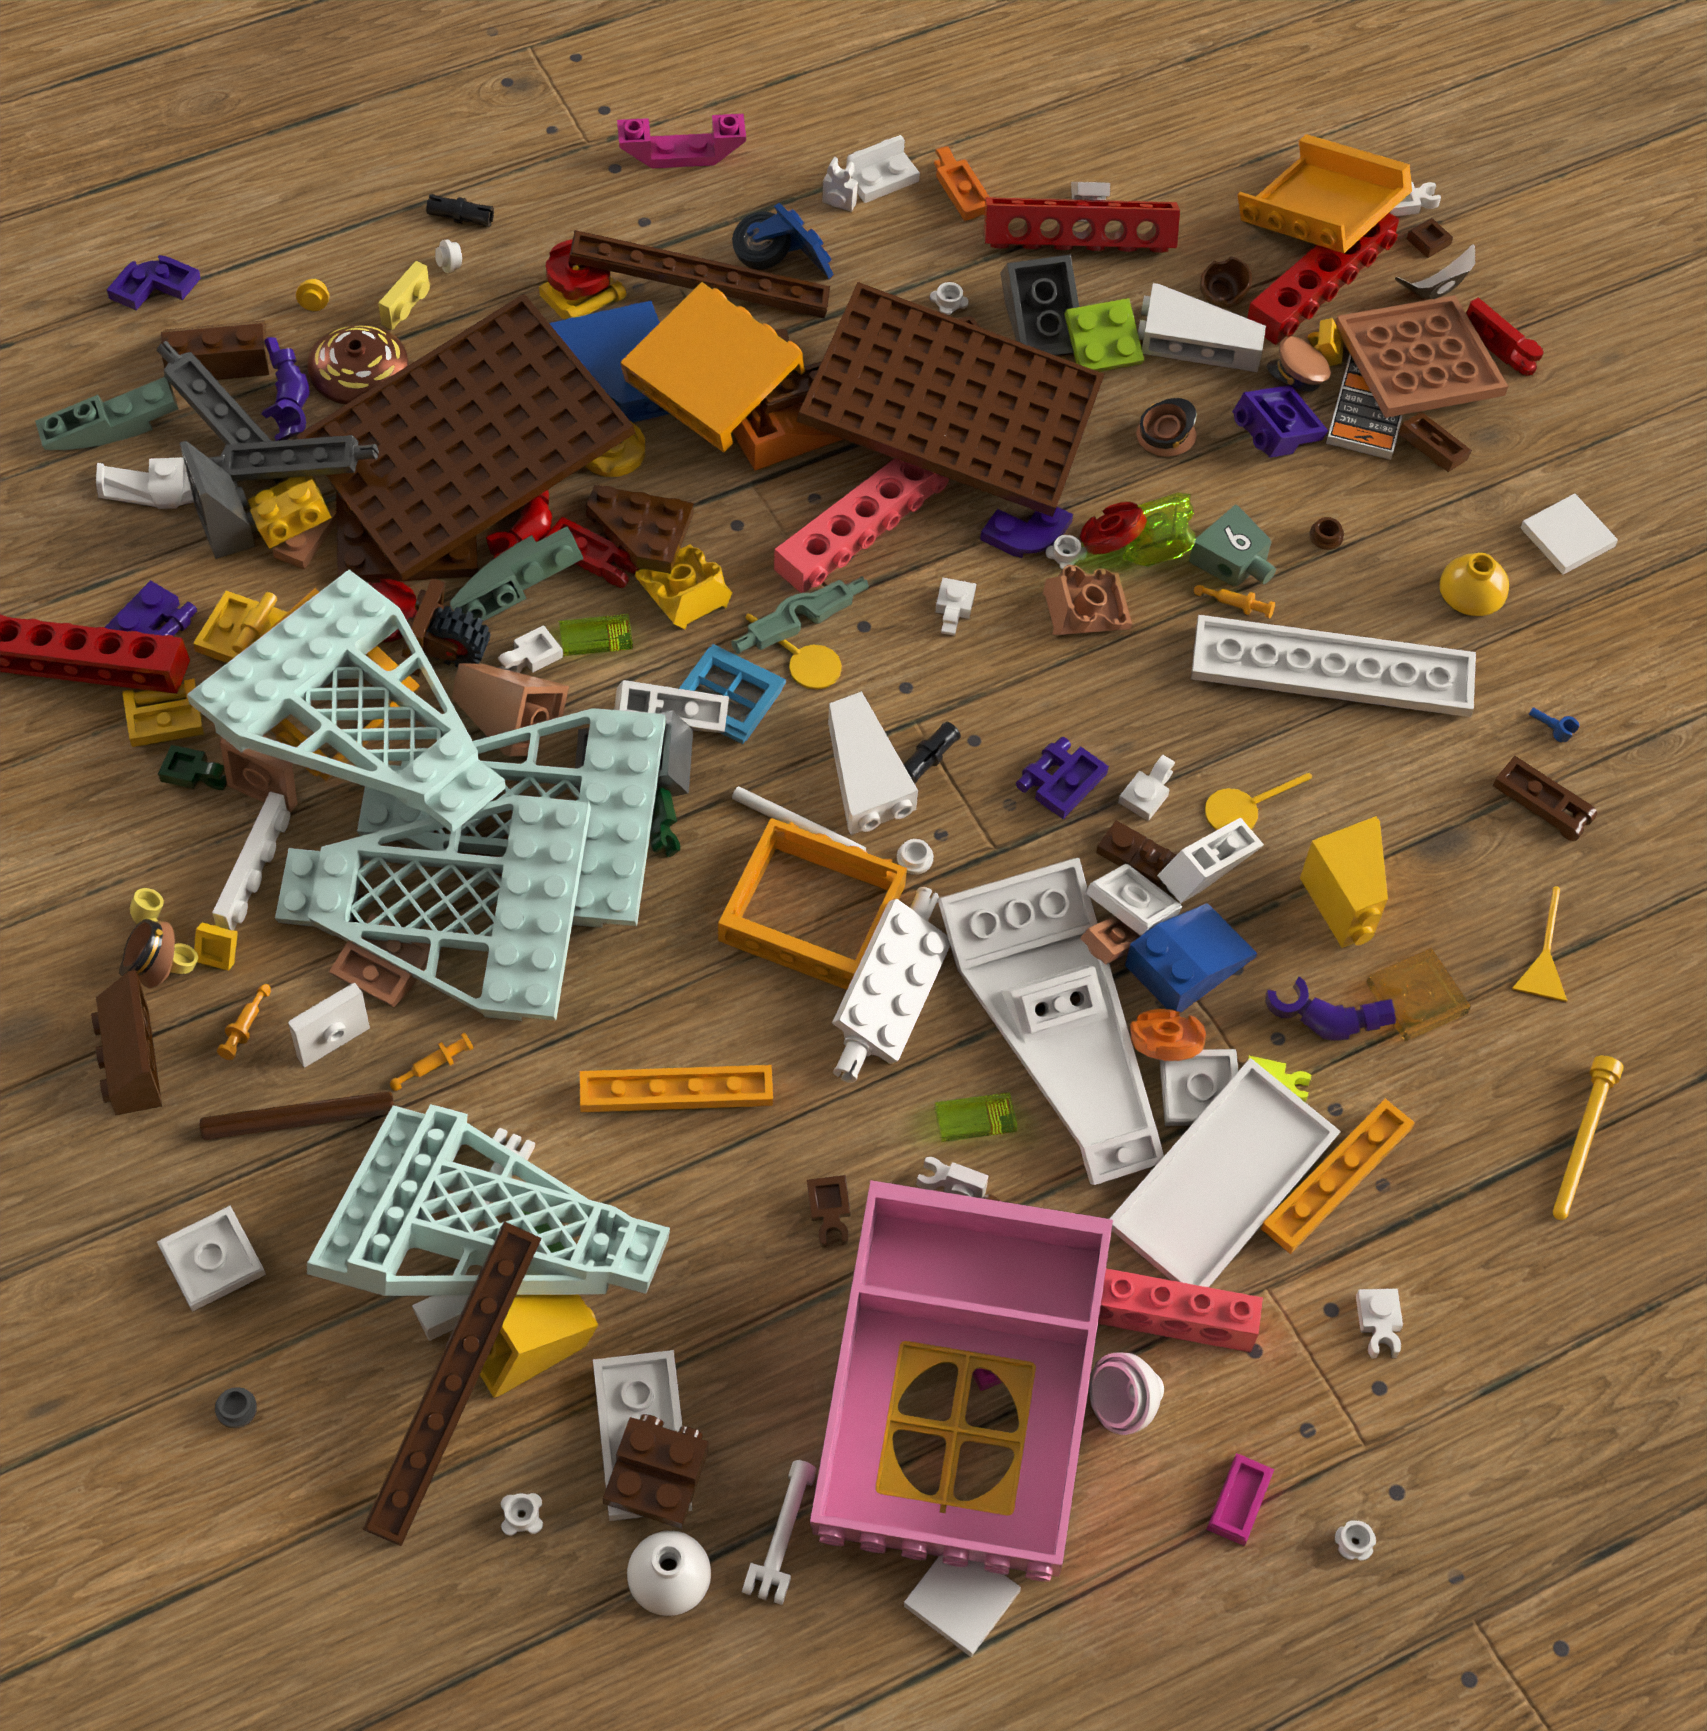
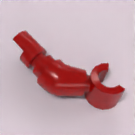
M548 490L524 505L519 520L508 532H498L486 537L490 553L494 555L493 559L531 535L538 542L548 534L552 526V513L548 506Z

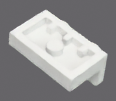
M901 135L884 140L881 143L847 156L846 168L849 162L854 164L855 170L850 179L858 181L857 194L864 203L919 182L920 172L904 153L905 140Z

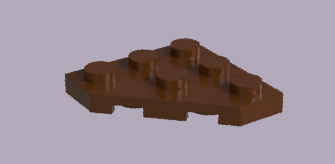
M594 485L586 504V516L592 522L598 521L604 527V534L618 549L623 547L630 554L629 560L637 568L671 574L693 517L694 503L677 498L653 496L645 492L616 489L612 486Z

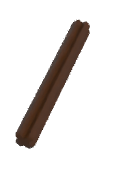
M386 1091L207 1116L200 1119V1133L204 1140L387 1115L394 1105L392 1093Z

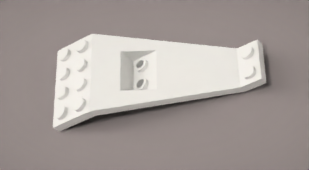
M1069 859L937 898L958 972L1080 1146L1090 1184H1100L1156 1166L1164 1157L1110 965L1109 963L1105 965L1101 960L1095 958L1090 953L1088 946L1080 939L1088 928L1097 924L1091 898L1085 893L1088 888L1080 859ZM1076 991L1080 995V1002L1074 1006L1070 1002V996ZM1039 1002L1045 1005V1013L1042 1016H1038L1035 1012V1007Z

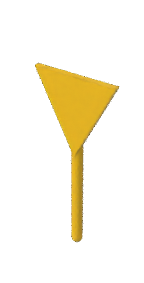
M1555 886L1552 889L1543 951L1514 985L1512 990L1567 1002L1550 953L1560 888Z

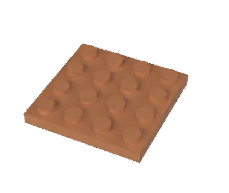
M1455 295L1340 315L1336 318L1335 323L1340 331L1341 338L1385 418L1506 395L1509 386Z

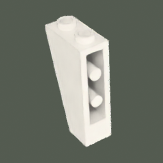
M1156 283L1152 285L1151 296L1144 295L1141 315L1147 316L1146 321L1140 320L1138 329L1139 340H1143V354L1253 372L1258 371L1263 350L1265 325Z
M862 691L829 703L828 725L847 827L850 834L852 835L860 831L868 832L883 822L894 818L902 819L911 814L912 811L916 810L918 789Z

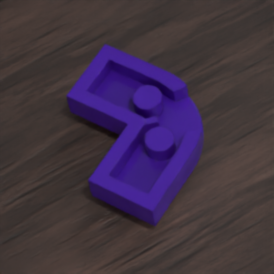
M162 255L158 256L159 261H148L138 265L135 261H132L107 288V294L109 299L137 311L154 289L184 300L201 279L200 273L196 268Z
M1059 507L1056 508L1053 517L1035 511L1028 523L997 509L981 531L980 540L1012 556L1023 558V553L1046 551L1048 547L1054 546L1055 540L1059 536L1064 535L1071 525L1073 514Z

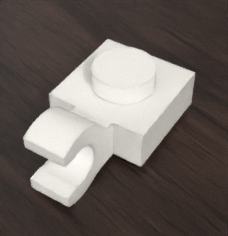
M942 577L935 611L936 613L944 614L942 634L955 636L959 617L970 618L976 591L975 583Z
M543 625L514 639V650L507 651L498 657L499 662L502 664L499 668L520 673L525 666H528L533 673L563 658V649Z
M1162 755L1149 776L1139 771L1121 793L1118 803L1149 821L1168 797L1169 788L1165 787L1164 784L1173 774V771L1170 769L1174 766L1175 762Z
M926 1157L924 1168L932 1170L935 1175L933 1177H926L919 1174L916 1184L922 1189L934 1190L944 1186V1192L983 1198L986 1193L989 1176L953 1162L951 1166H947L934 1157Z

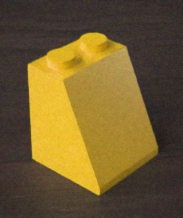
M1377 816L1312 840L1300 876V880L1342 948L1354 943L1355 945L1365 944L1374 937L1388 900L1381 826Z
M580 1294L516 1295L480 1373L492 1396L496 1398L585 1348L599 1325L593 1311L586 1306Z

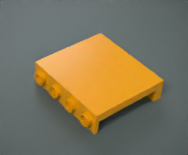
M1305 134L1298 140L1300 158L1257 196L1239 192L1237 196L1241 221L1345 253L1412 192L1410 164Z
M703 282L620 362L624 379L627 383L723 453L733 444L731 432L793 369L801 375L805 372L803 353L794 342H786L777 335L770 325L759 323L752 318L747 309L742 306H735L727 300L726 296L719 289H711Z

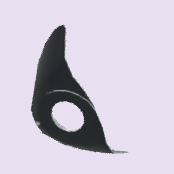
M1474 244L1471 245L1450 265L1430 278L1412 284L1399 277H1396L1395 280L1422 298L1436 299L1442 297L1456 288L1475 265Z

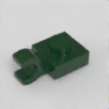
M172 744L158 772L161 782L195 789L198 781H202L207 786L216 790H224L227 785L226 775H223L224 765L207 762L208 758L203 751Z
M660 787L656 790L649 838L651 839L650 844L654 852L657 853L665 848L667 857H671L680 851V842L670 829V826L677 822L671 792Z

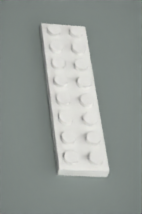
M1198 615L1191 679L1471 717L1474 710L1476 652Z

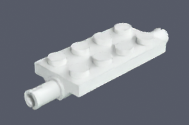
M919 887L910 908L897 898L888 902L832 1021V1024L844 1032V1045L846 1046L833 1073L839 1077L841 1072H843L841 1080L854 1083L857 1080V1075L866 1056H879L889 1064L899 1060L950 947L948 936L928 922L938 902L937 898H939L937 893H933L932 898H929L933 891L930 888Z

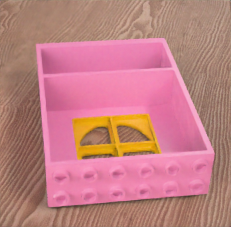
M870 1180L810 1519L813 1535L820 1536L819 1542L834 1546H844L845 1540L861 1543L860 1549L875 1553H885L886 1547L902 1550L901 1556L915 1560H926L927 1554L934 1556L942 1555L944 1564L957 1567H967L968 1560L985 1563L984 1570L987 1572L1007 1575L1009 1574V1569L1026 1571V1578L1036 1581L1050 1582L1051 1576L1059 1577L1066 1544L1113 1223L1112 1219ZM942 1363H952L957 1366L958 1376L953 1407L948 1420L938 1421L908 1416L899 1412L898 1404L903 1394L919 1375ZM982 1368L992 1372L1008 1389L1016 1406L1019 1427L1015 1432L1009 1433L973 1427L967 1424L965 1417L971 1379L976 1369ZM905 1430L940 1436L945 1439L946 1450L940 1487L935 1495L921 1493L903 1474L893 1448V1435L896 1431ZM975 1442L1011 1449L1014 1453V1460L1005 1476L994 1488L970 1501H960L955 1498L953 1491L960 1448L963 1443Z

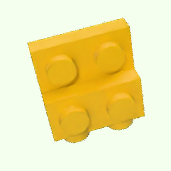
M313 476L290 477L288 480L270 489L263 490L256 496L248 499L251 507L250 512L257 529L269 549L332 518Z

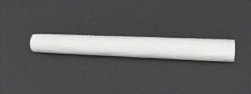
M738 786L733 793V800L768 817L787 824L792 822L800 829L814 834L821 833L827 835L833 841L846 846H857L866 852V847Z

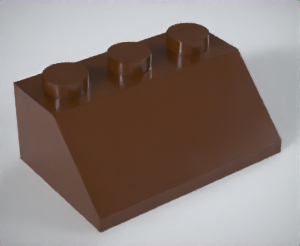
M265 320L165 329L161 332L162 345L163 342L168 341L170 346L179 355L191 352L216 380L269 375L268 351L264 342L267 338ZM162 357L164 368H166L168 362Z
M136 970L128 971L96 997L98 1012L91 1013L94 1033L96 1036L101 1035L102 1045L96 1046L99 1068H105L106 1079L100 1080L102 1098L104 1103L111 1102L115 1115L162 1107L149 1007Z

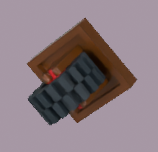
M431 578L427 590L421 589L415 603V610L418 612L415 619L409 617L407 620L426 657L430 656L436 660L444 659V664L449 666L451 662L455 663V667H458L459 664H479L490 640L491 632H488L489 627L482 625L483 620L481 618H472L473 613L469 611L467 614L462 613V608L456 607L454 611L450 606H443L445 582ZM405 641L402 657L408 659L413 654ZM421 669L415 670L412 675L419 677Z

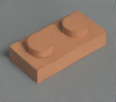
M328 508L332 518L274 546L272 549L274 558L305 570L337 523L336 511Z
M1113 916L1088 928L1080 939L1088 946L1090 953L1106 965L1127 955L1130 944L1141 935L1116 916Z

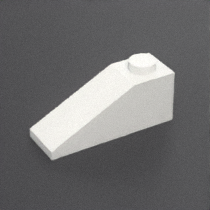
M623 680L616 690L614 710L656 714L673 710L693 731L724 733L729 696Z
M1239 818L1182 849L1157 876L1166 885L1168 891L1182 903L1206 889L1258 851L1264 844L1247 824Z

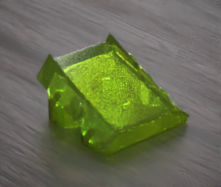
M1177 492L1138 505L1147 518L1146 526L1136 539L1124 546L1123 559L1132 561L1136 565L1149 567L1181 557L1184 552L1190 550L1196 542L1195 533L1188 525V521L1194 515L1193 505L1190 503L1191 494Z

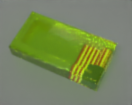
M629 614L559 621L563 656L633 649Z
M1010 1092L935 1102L934 1110L941 1142L1017 1131V1121Z

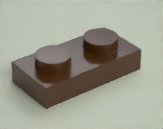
M1423 412L1402 423L1398 434L1407 440L1410 445L1420 450L1433 460L1436 465L1442 467L1447 472L1467 461L1472 452L1470 448Z

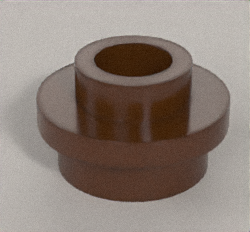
M1324 517L1312 525L1309 536L1311 542L1318 548L1332 550L1342 544L1344 531L1339 521L1331 517Z

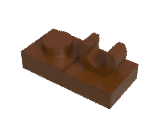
M1115 820L1100 841L1096 851L1097 854L1118 866L1130 865L1157 887H1160L1163 883L1157 875L1176 856L1169 849H1165L1153 842V840L1147 839L1146 836Z

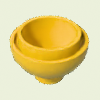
M1471 553L1453 559L1442 572L1439 587L1442 597L1453 609L1470 616H1485L1498 611L1504 605L1509 592V580L1502 566L1492 556L1486 553Z

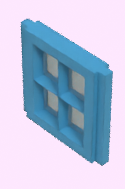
M712 644L679 689L729 696L725 732L721 734L744 744L781 693L782 688L786 684V679Z

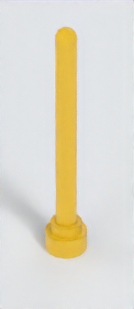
M1600 1055L1596 1056L1593 1060L1589 1073L1594 1085L1553 1208V1216L1557 1220H1565L1568 1217L1608 1089L1613 1088L1614 1084L1620 1081L1624 1067L1620 1061L1613 1057Z

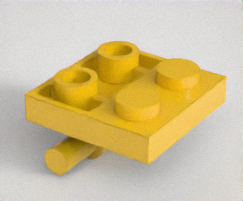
M225 591L193 643L195 652L228 663L257 641L288 612L274 607L278 599L271 592H265L260 602Z

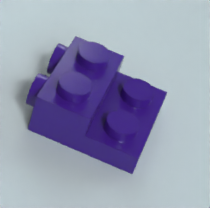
M1291 385L1244 392L1232 411L1236 424L1251 434L1254 446L1262 450L1269 458L1293 454L1299 444L1322 441L1328 432V429Z

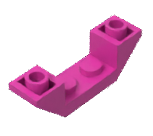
M744 114L712 115V133L668 136H650L649 118L617 120L619 148L652 169L713 166L746 142Z

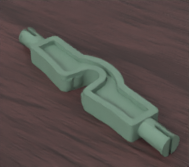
M863 576L847 584L837 580L813 593H799L790 596L779 604L775 612L749 624L747 634L731 641L734 651L736 650L737 654H740L754 645L762 650L776 642L793 637L801 630V623L796 614H804L812 622L819 624L836 612L850 606L854 595L869 588L866 579L864 580Z

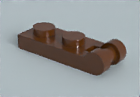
M1516 756L1511 759L1493 783V787L1558 828L1562 836L1570 841H1577L1584 833L1583 827L1590 825L1597 816V811L1591 804ZM1567 809L1568 811L1572 812L1573 817L1569 816L1564 811Z

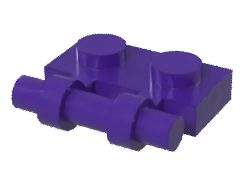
M150 580L104 628L174 636L179 630L184 631L191 624L190 619L197 612V608L191 602H186L178 609L177 607L180 605L178 596ZM164 621L166 622L160 630H156Z
M1060 737L1055 743H1049L1042 750V756L1035 763H1029L1023 769L1022 777L1016 782L1017 788L1024 793L1032 786H1039L1040 788L1036 791L1035 800L1062 819L1107 775L1109 768L1108 765L1081 746L1072 755L1069 754L1067 750L1071 747V743L1065 737ZM1058 765L1060 768L1053 775L1047 772L1052 766Z

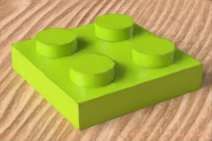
M1129 298L1071 308L1065 311L1064 315L1077 364L1102 372L1140 365L1144 362Z

